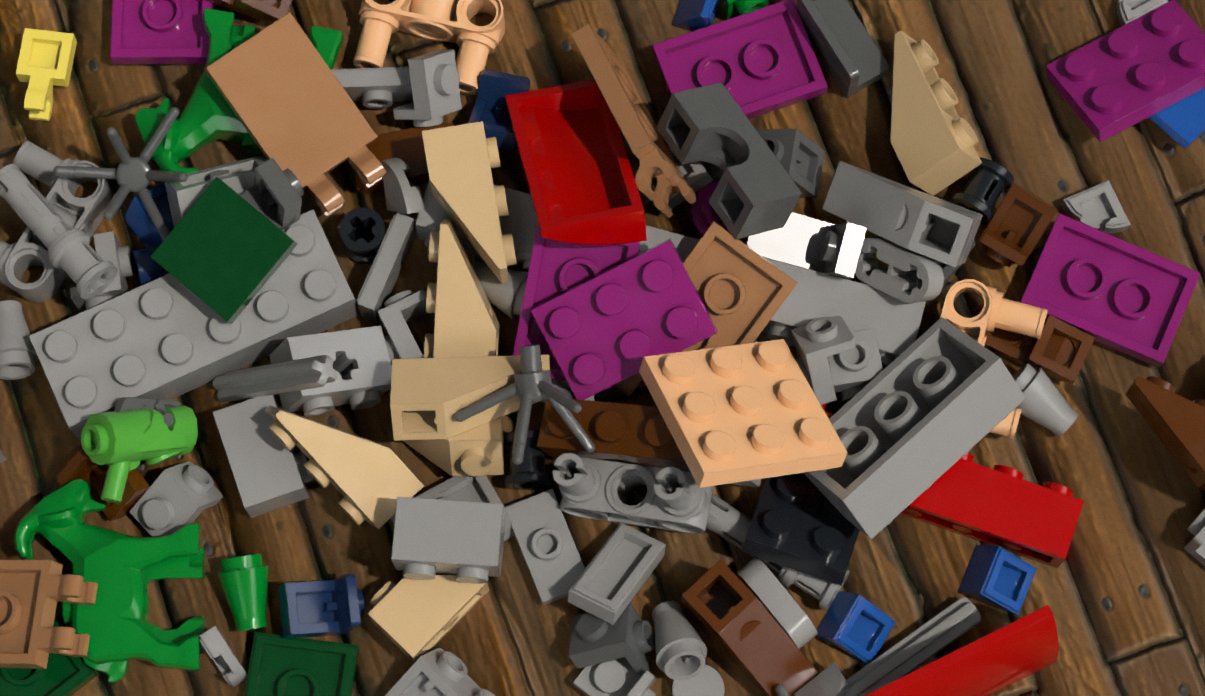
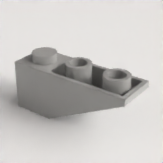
M839 161L822 208L855 225L866 227L868 231L908 250L955 268L966 262L983 217L982 214L842 161Z

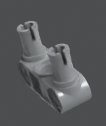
M26 141L19 148L13 164H16L20 171L48 185L50 192L45 199L72 229L84 231L89 236L91 242L95 230L104 218L103 213L113 198V191L108 181L101 178L56 176L53 173V169L56 166H98L86 160L79 161L77 159L72 160L71 158L62 160L35 144ZM91 181L98 183L96 191L91 196L86 198L75 197V192L81 184ZM26 226L24 233L17 243L15 242L10 245L0 239L1 283L15 290L24 300L32 303H42L51 299L68 274L62 268H55L49 262L48 249L28 226ZM32 266L44 267V272L38 281L28 284L22 283L23 273Z
M573 453L560 455L554 463V466L559 471L553 470V478L559 484L562 494L560 510L564 513L586 519L614 523L622 522L628 525L684 533H705L714 486L699 488L691 472L681 471L675 467L658 468L580 458ZM642 485L647 486L646 497L641 503L631 506L627 505L628 494L633 488Z

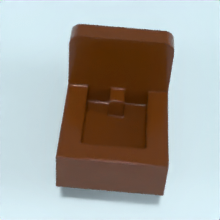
M1014 183L978 240L987 245L984 252L995 261L1011 267L1013 262L1023 266L1058 208Z
M81 444L67 455L66 460L68 464L56 477L61 487L76 479H83L89 482L91 495L95 501L106 505V509L102 511L109 521L124 517L150 487L136 468L128 473L121 504L100 499L109 465L100 466L93 463L84 452Z

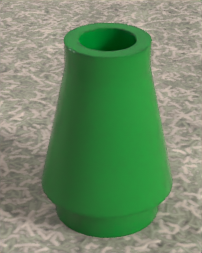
M262 553L220 560L222 573L217 575L233 615L236 632L268 627L266 607L269 566L263 565Z

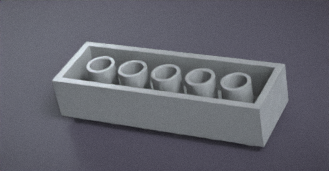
M314 210L300 215V219L282 230L298 245L232 324L224 320L169 273L30 335V340L66 423L79 441L88 418L96 413L114 411L117 401L121 397L172 400L214 381L217 376H223L226 372L241 369L269 356L287 337L318 334L360 315L355 298Z

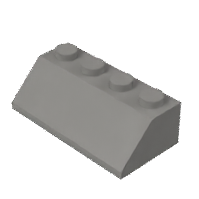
M941 317L829 419L848 452L842 467L804 472V474L847 520L872 539L961 457L967 454L995 426L1004 420L1026 397L997 355Z

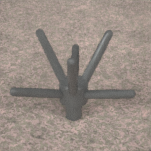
M172 107L168 111L139 157H130L117 130L114 127H109L106 133L121 161L117 168L56 166L53 169V173L56 176L117 179L120 187L104 211V219L111 220L128 193L137 192L154 226L164 241L170 234V231L147 186L150 181L186 182L188 176L184 172L151 170L148 162L178 117L179 109Z
M540 345L519 347L522 372L514 374L515 383L458 411L454 416L456 421L462 422L516 395L520 406L512 447V460L514 464L519 465L523 462L532 402L548 400L587 452L595 450V444L571 413V411L574 413L581 412V404L573 400L576 399L573 393L552 383L550 370H542Z

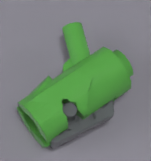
M133 397L119 398L112 412L96 413L90 416L81 433L82 448L93 463L100 466L109 465L100 499L121 504L128 473L136 469L140 465V461L145 460V464L153 465L192 452L198 436L197 419L193 409L181 406L180 401Z

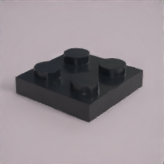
M799 474L770 477L766 479L741 552L842 586L860 530L835 508L808 477Z

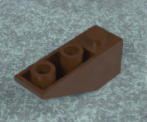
M1137 376L1125 395L1198 488L1205 491V400L1196 399L1192 402L1175 394L1176 388L1165 380L1153 376H1148L1146 379Z
M721 559L682 594L681 607L765 696H778L775 691V687L778 684H783L790 696H794V693L819 674L758 598Z

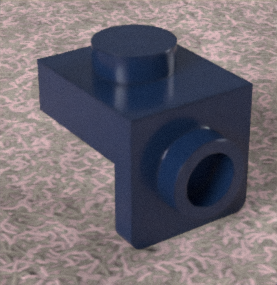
M484 69L481 72L477 100L468 123L483 121L486 138L496 137L498 150L515 151L517 146L506 106L505 95L529 91L530 79Z
M354 574L342 575L335 580L289 582L278 587L284 639L343 635L361 624V618L364 613V597L362 591L357 588Z

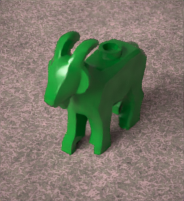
M204 8V30L209 37L206 65L179 120L176 119L151 157L159 171H175L186 174L199 171L200 169L182 167L179 163L191 157L203 146L218 139L242 143L241 148L244 151L255 155H264L205 72L207 66L253 37L256 33L255 26H233L235 14L232 12ZM310 26V36L307 35V37L332 70L343 42V32ZM165 98L157 108H140L136 113L135 124L144 147L170 110L169 98Z
M83 479L72 480L65 486L47 495L18 522L13 536L15 549L20 557L26 560H34L33 542L37 534L40 533L73 563V575L83 576V582L98 583L94 605L63 602V619L65 624H72V628L76 629L75 634L90 635L88 653L86 657H83L87 666L96 671L107 673L109 675L108 682L116 683L124 677L128 670V660L133 659L149 661L159 668L182 669L192 672L201 671L200 649H204L199 640L201 639L200 635L205 633V618L203 616L193 617L179 628L172 630H163L146 621L148 614L147 583L163 579H205L204 548L200 549V523L185 525L173 534L161 537L130 536L114 530L84 524L87 513L104 510L106 505L98 503L92 498L89 482Z

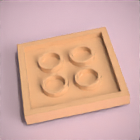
M784 339L643 357L639 372L699 488L842 467L848 452Z

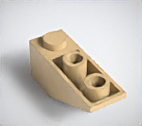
M900 30L895 34L890 142L909 182L934 196L982 164L974 148V145L978 143V138L970 124L964 118L959 117L954 107L959 102L948 82L939 77L935 66L939 64V60L933 49L925 40L922 39L917 42Z
M483 121L422 131L433 196L501 283L509 282L507 266L515 265L517 262L512 234L502 235L499 217L508 216L509 213L504 185H493L491 168L501 167L496 137L486 138Z
M444 219L440 223L439 232L431 231L429 262H437L438 269L437 283L428 282L426 313L435 314L434 334L426 333L424 358L498 356L500 324L453 221Z
M520 355L392 359L390 409L394 441L448 439L519 410L520 402L515 395L462 422H458L454 418L458 411L515 383L514 374L522 372ZM541 355L542 370H550L549 355Z
M271 405L264 410L275 421L269 427L273 435L289 451L296 445L309 458L303 467L323 488H326L331 483L343 495L338 505L357 525H360L365 520L380 529L396 513L397 497L412 498L424 487L390 448L378 442Z

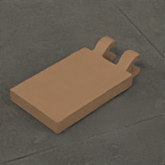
M291 12L206 67L205 72L266 159L269 160L273 157L282 171L287 168L290 169L297 177L302 188L307 189L325 217L342 207V203L345 202L337 188L325 176L327 173L348 160L367 189L382 180L383 176L387 173L377 157L367 148V146L377 140L378 136Z
M589 24L572 33L571 35L633 154L639 159L640 164L635 176L637 188L646 198L653 200L656 208L667 218L673 216L668 201L674 193L681 192L690 204L696 202L694 190L684 181L685 178L664 138L657 130V125L625 64ZM656 177L657 185L655 190L653 191L651 188V182L653 178Z
M714 221L684 261V265L718 332L680 352L753 343L798 282L740 239L735 240L728 230ZM640 372L614 386L630 397L643 378Z
M0 560V668L47 669L49 653L86 657L90 635L75 634L76 629L72 627H53L57 601L80 605H94L98 583L83 582L84 577L81 575H62L63 565L53 560Z

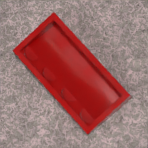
M595 79L505 95L507 110L541 236L559 242L583 245H615L647 241L644 207L618 123Z
M1046 605L865 696H990L1056 663L1059 643L1053 612L1049 605Z

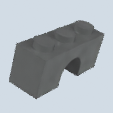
M722 82L673 93L656 128L682 165L696 161H705L718 166L724 171L709 203L735 240L783 228L802 192Z

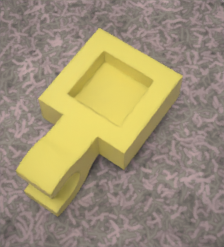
M24 29L16 76L20 82L29 83L25 94L24 109L30 110V120L49 122L53 108V86H69L77 40L73 33Z

